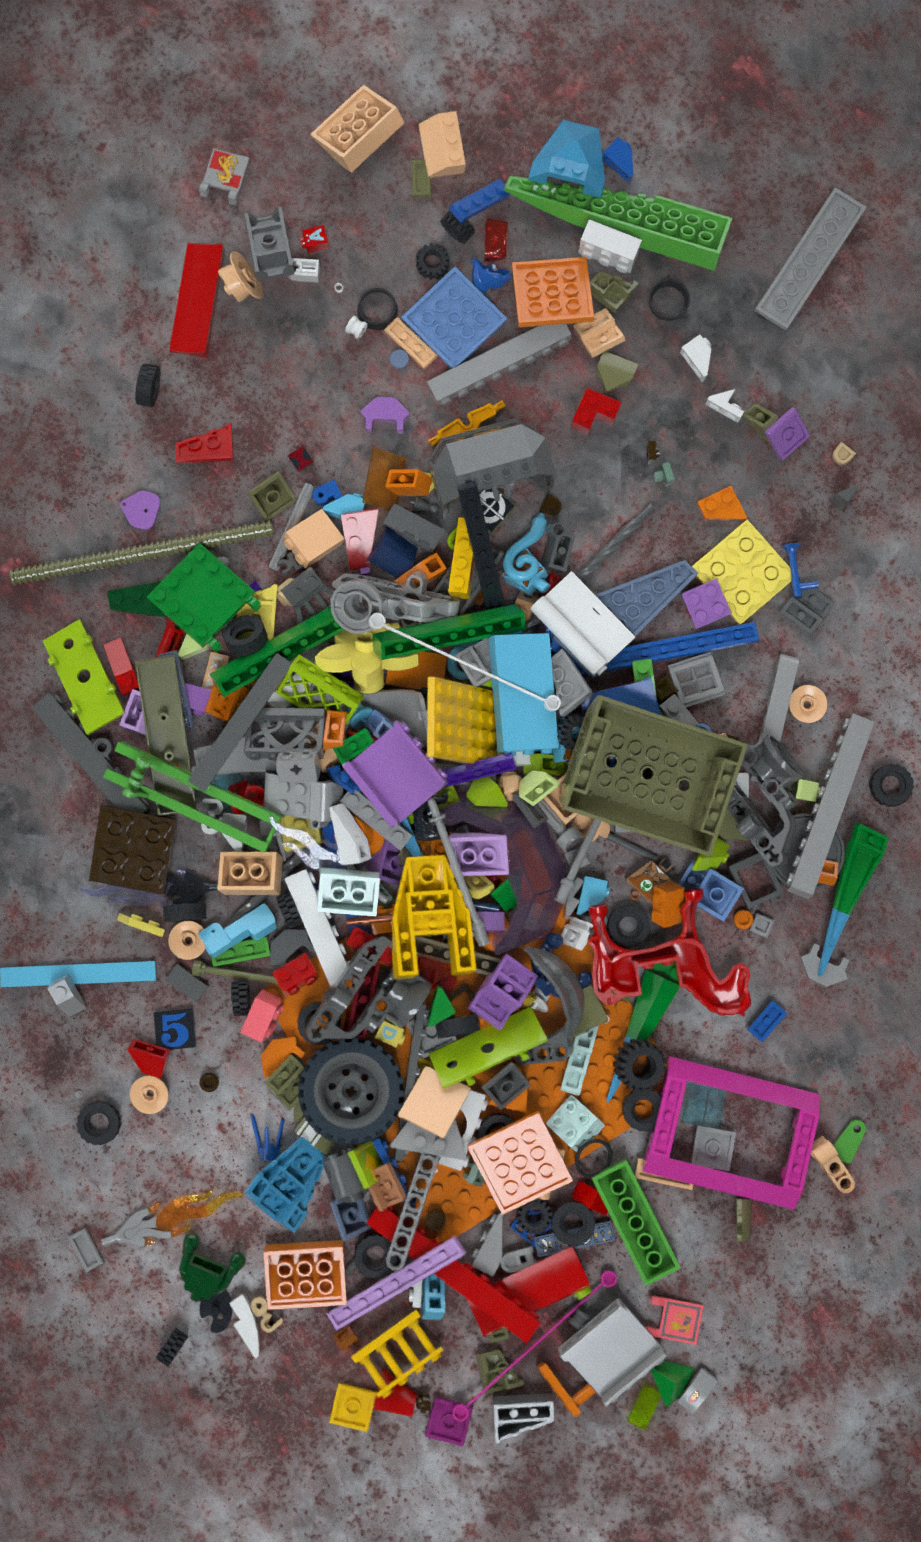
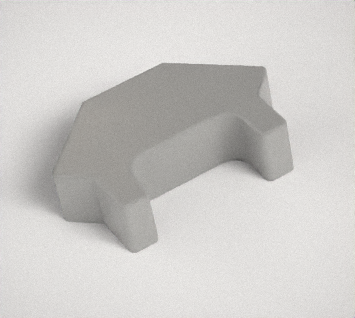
M817 944L811 945L808 954L800 956L806 977L824 987L848 979L845 969L849 960L846 958H841L837 966L828 963L823 975L818 976L821 959L817 956L820 948Z

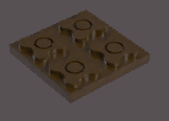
M101 805L89 881L165 895L177 819Z

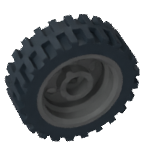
M356 1037L339 1039L329 1042L321 1049H318L307 1061L299 1082L298 1096L300 1108L307 1123L317 1134L326 1140L341 1145L367 1143L385 1133L397 1119L404 1098V1080L401 1076L400 1068L393 1060L392 1055L388 1054L380 1045H376L370 1040H361ZM344 1069H348L350 1071V1074L348 1076H344L342 1074V1071ZM367 1074L369 1076L368 1081H363L361 1076ZM330 1083L336 1084V1088L334 1090H330L328 1088V1085ZM350 1087L355 1088L354 1091H356V1095L353 1094L352 1097H348V1093H345V1090H349ZM372 1093L374 1095L373 1100H367L366 1095ZM339 1102L341 1104L340 1109H334L333 1104ZM354 1107H358L360 1109V1113L355 1115L353 1114L352 1109Z

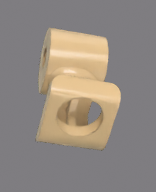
M259 1295L251 1302L252 1312L256 1316L263 1317L261 1320L263 1331L272 1332L284 1321V1316H281L272 1326L268 1324L273 1314L268 1312L267 1298L265 1296Z

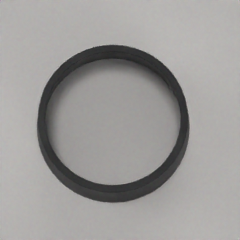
M661 280L650 291V309L658 319L674 321L680 318L688 309L690 304L689 291L683 283L677 280ZM672 287L682 293L685 307L681 314L675 317H665L654 310L651 304L652 297L659 289Z
M372 288L361 296L357 306V314L361 322L365 321L368 323L367 328L383 330L397 317L398 306L390 292L382 288ZM381 292L393 299L394 310L387 320L377 323L371 322L363 316L360 303L367 295Z

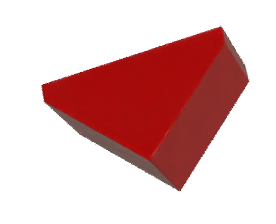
M579 1180L571 1198L587 1206V1208L606 1216L608 1210L598 1190Z

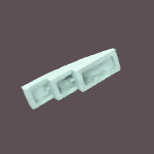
M598 1026L574 1037V1051L569 1056L560 1088L561 1091L580 1095Z

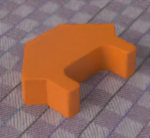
M297 1036L275 1038L261 1054L264 1078L269 1077L290 1054L295 1053L300 1058L305 1056L307 1051L298 1045Z

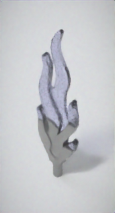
M269 815L272 826L279 833L300 841L309 849L311 854L305 853L293 842H283L284 846L290 847L310 868L320 872L321 868L357 870L353 864L341 865L337 844L326 839L323 840L325 845L334 849L337 854L321 847L306 831L284 827ZM363 862L357 863L359 871H368ZM379 891L378 900L385 904L389 897Z

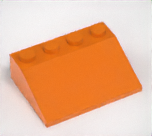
M343 1240L265 1245L264 1266L268 1310L347 1305Z

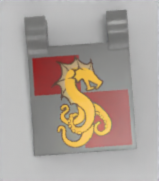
M213 148L204 180L199 188V192H201L200 197L208 198L210 187L228 191L229 204L236 206L250 160L249 157Z

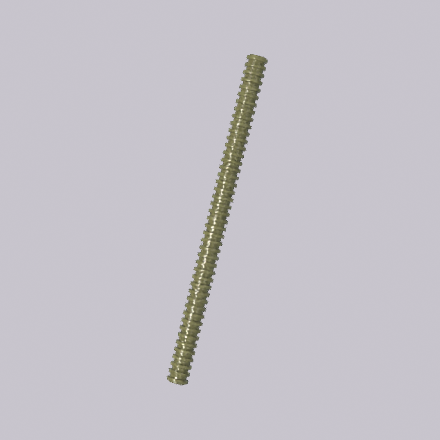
M270 520L268 522L262 521L260 524L256 522L255 525L250 523L249 526L245 524L244 527L239 525L238 528L234 526L233 529L209 531L208 534L206 532L202 535L198 533L197 536L192 534V537L187 535L186 538L182 536L180 539L163 540L161 543L160 541H157L155 544L151 542L150 545L145 543V546L140 544L139 547L135 545L131 548L129 546L127 549H116L114 552L110 550V552L104 551L103 554L99 552L98 555L93 553L92 556L88 554L86 557L82 555L81 558L57 560L56 563L52 561L51 564L46 562L45 565L41 563L39 566L35 564L34 567L28 566V568L11 569L9 572L10 580L14 586H17L18 583L22 585L23 582L28 584L29 581L33 583L35 580L52 579V577L58 578L59 575L63 577L65 574L66 576H69L70 573L75 575V572L80 574L81 571L85 573L87 570L104 569L106 566L107 568H110L112 565L116 567L117 564L122 566V563L127 565L128 562L132 564L134 561L151 560L153 557L157 559V557L163 558L164 555L168 557L169 554L174 556L177 553L179 555L180 552H191L199 543L209 549L211 546L215 548L216 545L221 547V544H224V546L227 543L231 545L233 542L237 544L239 541L256 540L258 537L262 539L263 536L267 538L268 535L273 537L274 530Z

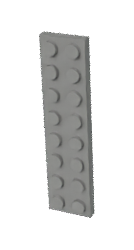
M834 188L756 307L755 312L782 329L787 330L862 216L866 206L839 189Z

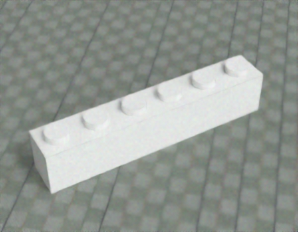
M305 869L284 879L328 982L332 986L350 961L347 962L344 957L347 952L343 943H338L336 937L339 936L336 926H331L329 919L332 918L330 913L317 912L319 890H316L313 884L316 882L313 873Z

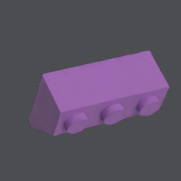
M385 839L380 851L371 855V859L366 860L364 866L370 872H379L380 881L400 885L404 866L399 864L401 857L398 854L400 850Z

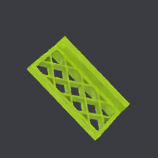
M300 654L292 662L286 676L276 691L278 695L298 708L317 709L316 707L324 706L326 714L327 710H330L329 706L336 705L338 711H343L341 704L347 705L351 708V711L347 712L345 727L364 698V695L328 672L323 671ZM294 671L300 675L302 680L294 681L292 672ZM308 683L317 686L318 690L310 691ZM303 684L306 692L298 693L296 685ZM284 686H291L293 694L284 691ZM328 693L333 696L334 701L327 702L324 694ZM320 694L322 702L315 703L312 695ZM308 696L310 704H304L300 697Z

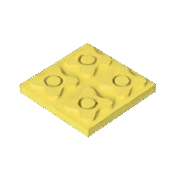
M748 520L743 522L692 566L698 572L696 577L702 584L718 579L732 612L730 616L738 625L745 622L787 586L792 578L790 567Z

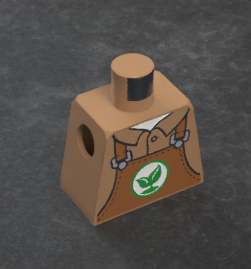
M665 858L658 865L650 861L625 881L652 906L654 886L671 880L665 873L672 865Z

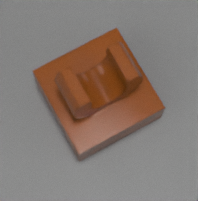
M349 1324L333 1335L341 1351H351L349 1346L353 1342L356 1345L359 1344L358 1338Z

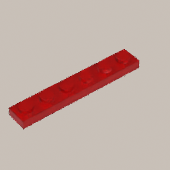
M354 926L346 944L359 950L364 943L377 937ZM374 946L367 948L369 951L368 955L375 953L373 951ZM387 946L378 961L393 968L392 949ZM417 959L418 974L431 983L432 989L435 990L436 984L440 985L446 996L449 997L457 979Z

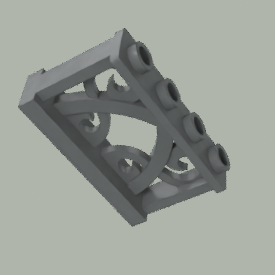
M263 708L246 732L244 748L246 757L254 761H258L260 758L276 761L279 752L311 750L318 751L319 759H324L323 739L327 717L325 709ZM259 722L261 731L254 733V723ZM271 722H277V726L275 728H272L273 726H271L270 724ZM284 723H289L293 731L299 735L288 744L282 745L271 734L278 732ZM296 723H303V724L300 726V728H303V730L298 729V728L295 726ZM315 723H319L318 735L311 732ZM264 735L265 738H261L258 741V745L264 743L265 746L263 748H254L253 741L257 737ZM308 736L313 737L317 741V745L313 749L304 748L306 744H311L310 740L307 739Z

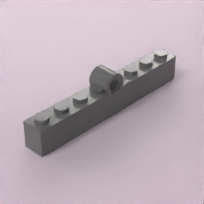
M48 693L31 707L115 807L144 813L150 811L147 807L149 803L144 797H126L122 794L125 787L103 778L107 768L124 775L118 767L114 768L110 764L112 762L110 757L114 754L115 750L114 745L105 738L89 739L82 724L78 725L73 720L76 718L69 709L65 710L61 706L64 702L57 694L53 696ZM102 745L107 746L105 752H100Z

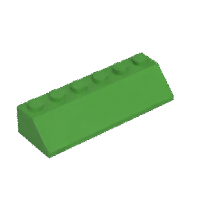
M623 1159L592 1177L645 1286L680 1269L681 1267L627 1160Z

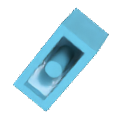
M347 494L325 505L323 511L326 515L341 519V514L365 510L367 502L364 496L360 494Z
M584 877L576 915L583 914L589 910V906L597 905L604 900V897H608L610 886H607L608 881Z

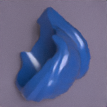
M478 259L470 260L473 264V284L480 292L483 293L489 289L501 288L510 281L512 276L510 271L497 269L495 264L492 266L483 265Z

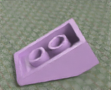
M470 832L452 833L449 836L463 876L509 874L507 835Z

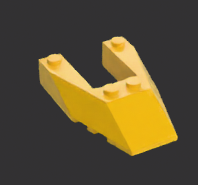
M445 855L406 857L392 917L394 979H408L419 975L415 936L447 934L451 974H471L476 971L470 911L466 907L461 890L458 889Z

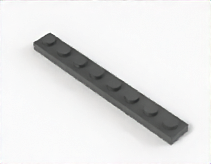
M425 1003L421 1005L415 1014L402 1107L414 1087L415 1078H419L420 1066H417L418 1058L422 1059L423 1047H420L421 1039H425L426 1028L423 1027L424 1020L428 1019L429 1008H426ZM403 1118L399 1120L397 1136L408 1122ZM395 1149V1160L403 1161V1156H407L408 1151Z

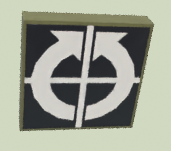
M485 489L479 491L487 530L492 535L513 512L516 505L500 491H498L500 501L495 502L492 489Z

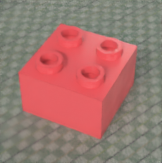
M262 990L255 997L240 1033L261 1043L265 1038H269L277 1024L274 1020L276 1021L283 1011L284 1006L281 1005L283 999Z

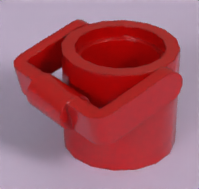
M247 780L229 785V791L256 804L264 805V789L262 787L249 784ZM231 806L233 814L240 815L246 813L234 806Z

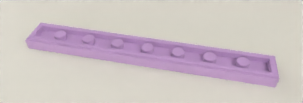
M454 1236L405 1265L401 1270L395 1271L347 1300V1305H339L326 1314L335 1329L339 1330L462 1257L466 1252L457 1237Z

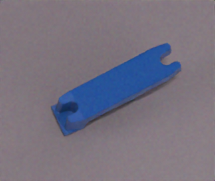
M339 765L326 768L329 778L348 792L354 794V790L361 791L346 771L341 772Z

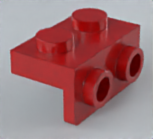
M306 953L272 972L286 996L297 994L300 988L305 985L310 986L314 984L317 978L320 977Z

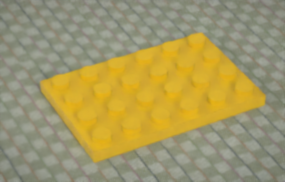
M428 677L427 757L473 764L476 761L497 756L495 751L497 737L493 691L437 677Z

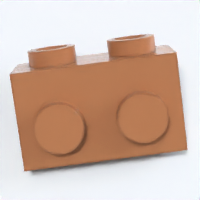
M390 1162L372 1170L373 1174L376 1173V1180L378 1182L368 1188L379 1211H383L387 1207L404 1201L407 1198Z

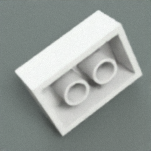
M589 220L580 241L579 253L582 257H586V259L593 258L598 260L604 266L616 267L622 273H631L642 240Z

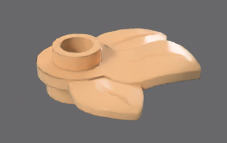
M579 814L574 819L572 827L576 826L578 830H582V834L586 837L594 819ZM601 821L592 842L599 835L603 838L608 837L610 833V825Z

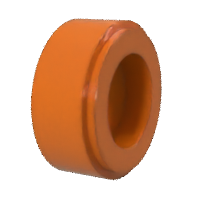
M747 910L736 912L733 917L734 925L739 929L749 928L753 923L752 914Z

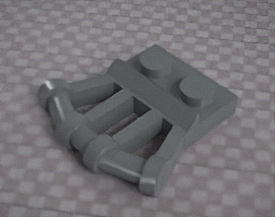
M311 567L280 590L294 608L297 624L305 621L302 618L300 609L303 605L311 616L317 614L308 603L313 597H315L323 610L331 606V601L326 605L318 593L323 590L332 596L334 590L325 586Z

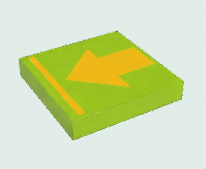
M372 1141L363 1143L348 1152L363 1188L366 1189L377 1183L376 1173L373 1174L372 1170L384 1164Z

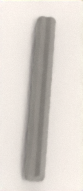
M304 484L269 564V568L274 571L280 569V567L276 566L277 562L284 559L288 550L283 542L285 532L300 523L313 493L314 486L311 484Z

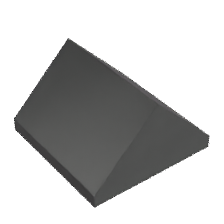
M511 1061L481 1087L498 1108L502 1110L531 1084Z

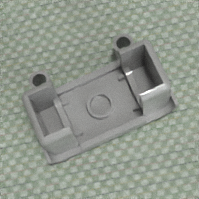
M265 771V808L282 815V819L286 815L310 819V826L315 830L326 827L329 821L332 820L329 808L341 804L340 801L343 798L342 786L332 780L279 783L278 774H271L269 771Z

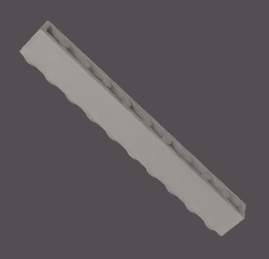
M853 713L843 723V736L840 735L836 742V746H839L838 750L833 752L830 763H832V766L825 773V786H821L817 797H820L818 804L815 803L811 812L814 815L813 819L808 821L805 831L808 832L806 839L802 838L800 842V855H796L792 865L795 867L794 872L789 874L786 884L789 885L787 891L806 899H810L814 894L874 721Z

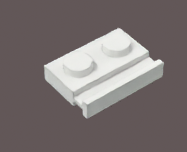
M570 916L569 919L571 921L569 925H565L561 934L563 944L582 951L588 942L590 934L588 930L593 925Z

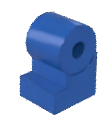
M335 480L317 487L312 495L315 503L319 506H325L330 500H337L342 497Z

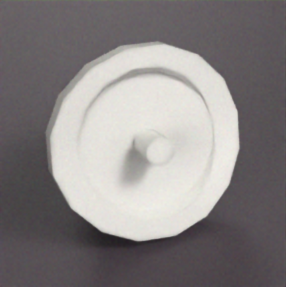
M536 987L533 993L526 996L524 1002L533 1009L546 1013L548 1011L547 1001L550 996L546 997Z

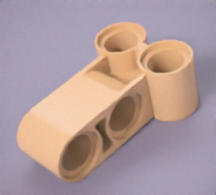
M823 1136L813 1142L812 1157L818 1161L837 1189L843 1193L851 1192L854 1189L855 1182L837 1156L836 1149ZM836 1162V1167L833 1170H829L830 1165ZM847 1178L846 1184L840 1186L841 1180Z

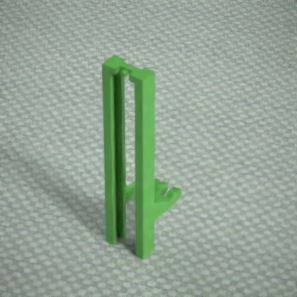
M118 742L115 751L135 760L137 766L135 770H132L131 777L129 778L108 768L103 778L125 787L122 793L124 796L129 798H135V796L148 798L264 853L268 851L273 840L272 838L276 833L275 831L283 817L282 815L214 783L209 785L204 793L273 825L268 838L263 841L141 784L146 768L150 767L201 791L188 782L192 773L126 742Z

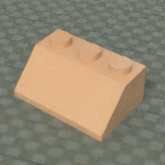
M457 112L438 113L419 123L428 176L433 178L463 174L466 164Z

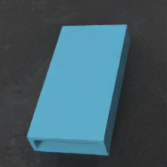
M549 633L494 635L488 638L492 675L544 699L554 695ZM492 678L498 753L507 754L512 752L514 756L516 752H523V755H533L534 751H541V754L553 753L552 750L558 749L556 710L548 711L544 707V701Z

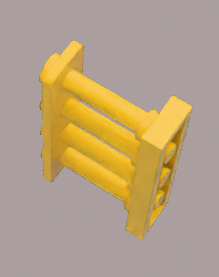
M417 1310L351 1357L355 1364L360 1362V1364L365 1366L380 1388V1391L376 1393L377 1397L382 1395L385 1398L393 1392V1386L399 1384V1386L410 1380L408 1375L413 1372L418 1374L426 1368L424 1365L430 1359L434 1362L442 1356L440 1352L443 1351V1348L435 1349L418 1324L420 1314ZM407 1326L413 1329L430 1354L421 1361L418 1360L402 1336L403 1332L401 1330ZM390 1338L393 1341H397L413 1365L405 1373L402 1372L386 1348L385 1342ZM374 1350L377 1353L380 1352L397 1377L389 1385L385 1383L369 1359L371 1358L369 1354Z

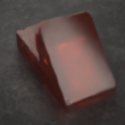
M423 956L417 957L419 970L428 973L433 971L430 979L431 985L451 974V965Z

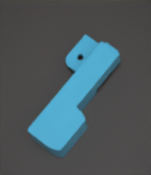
M262 904L225 929L219 923H213L200 931L198 935L206 945L205 949L208 954L215 958L248 936H251L256 941L260 940L277 929V923L267 905Z

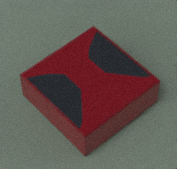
M304 446L288 455L289 460L298 473L314 463Z

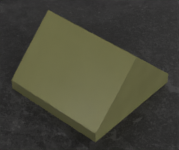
M279 471L248 492L250 500L266 522L297 501Z

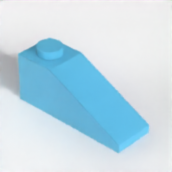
M431 1274L422 1280L421 1316L422 1319L441 1320L445 1314V1284L435 1274Z

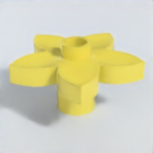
M399 623L385 624L394 629L400 628ZM382 627L379 630L373 629L363 634L343 630L334 635L335 645L326 647L315 656V662L325 672L336 673L352 670L355 690L360 693L371 694L382 690L384 687L383 669L405 670L418 666V653L381 660L373 650V633L388 631L389 629Z

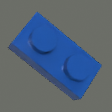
M771 1000L747 1030L762 1043L786 1016L787 1012Z

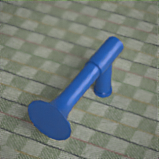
M799 543L787 544L781 547L786 550L789 557L794 598L802 597V590L818 589L817 580L800 583L796 559L797 548L801 546Z

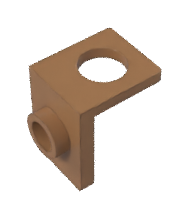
M520 590L515 604L525 612V625H527L532 614L530 608L537 601L539 594L533 593L529 595L532 599L524 596V594H528Z

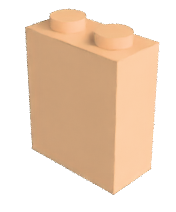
M321 509L286 531L283 542L287 549H291L295 554L296 561L306 569L340 547L345 538Z

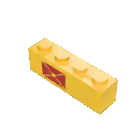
M459 517L448 592L454 598L470 599L475 562L465 520Z

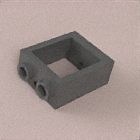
M760 853L727 867L732 881L744 888L737 871L762 861L775 889V892L753 902L750 901L744 889L740 894V898L746 910L751 908L752 911L763 907V902L767 900L770 903L780 899L779 895L784 893L772 867L764 860Z

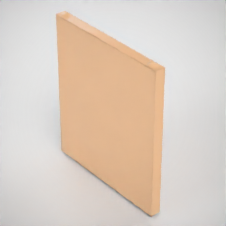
M425 1066L398 1116L444 1139L471 1088L458 1082L444 1089L436 1071Z

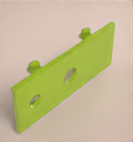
M79 619L43 640V643L50 656L47 661L50 666L54 665L72 703L70 710L73 715L77 713L86 734L89 735L124 715L125 711L116 695V687L113 683L111 684L92 644L93 639L87 634L82 621ZM72 639L74 642L73 647L66 649V641ZM88 670L90 672V679L85 683H81L79 681L80 672Z
M529 1007L509 1016L501 1030L490 1025L429 1053V1057L444 1089L465 1079L468 1086L475 1084L473 1075L516 1055H520L522 1061L529 1059L527 1050L548 1040L532 1007ZM492 1043L495 1045L490 1053L482 1052V1047L485 1044ZM451 1061L458 1062L457 1066L454 1068L447 1067L448 1063Z

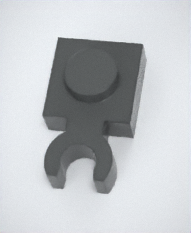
M293 552L287 554L288 560L281 559L276 565L277 567L281 565L286 567L281 573L282 576L287 575L292 568L295 573L305 568L296 561Z

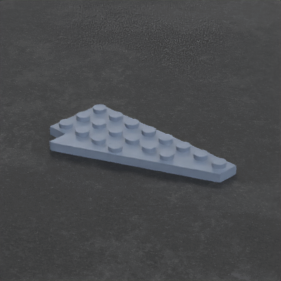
M684 560L598 593L595 596L636 637L698 575V572ZM556 636L552 638L590 677L594 679L598 675H593Z

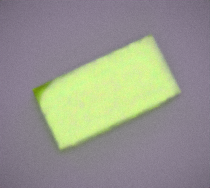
M644 1384L627 1421L646 1431L661 1398L660 1392Z

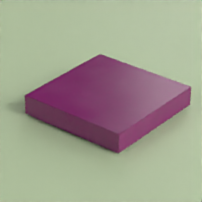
M435 1396L425 1437L463 1447L473 1406L468 1407L469 1414L466 1420L457 1421L453 1417L452 1410L455 1405L463 1403Z

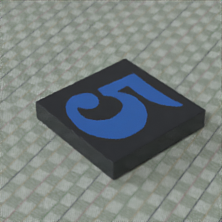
M193 1008L153 1012L156 1046L169 1050L196 1047Z

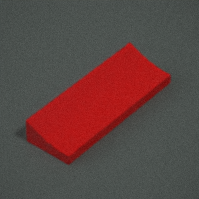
M187 242L169 348L170 353L204 358L208 356L221 278L218 270L223 266L225 254L223 244Z
M573 1246L492 1284L495 1288L497 1286L503 1288L507 1292L506 1296L511 1300L516 1298L523 1303L522 1308L527 1312L532 1310L535 1313L591 1286ZM466 1298L484 1337L504 1328L503 1325Z

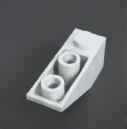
M344 803L330 807V816L341 865L361 863L371 859L368 839Z

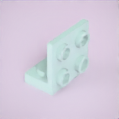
M573 1095L546 1122V1125L576 1152L585 1142L594 1139L605 1126Z

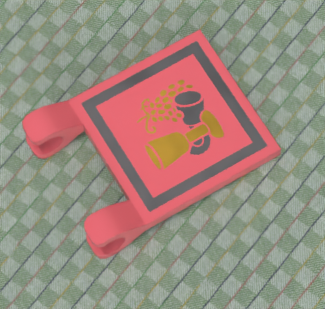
M651 1295L650 1302L654 1305L663 1306L659 1329L645 1326L653 1337L696 1345L703 1305Z

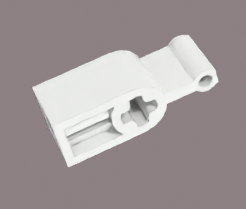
M292 259L293 267L297 269L294 275L288 276L289 279L293 281L319 282V260Z

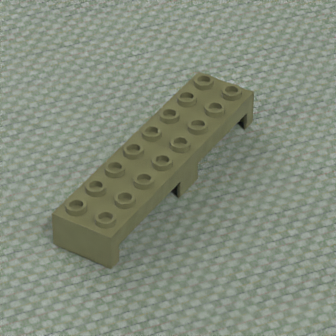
M170 655L135 660L148 752L168 763L177 764L179 768L191 773L175 657ZM151 768L154 790L197 809L193 787ZM156 802L158 816L178 813Z

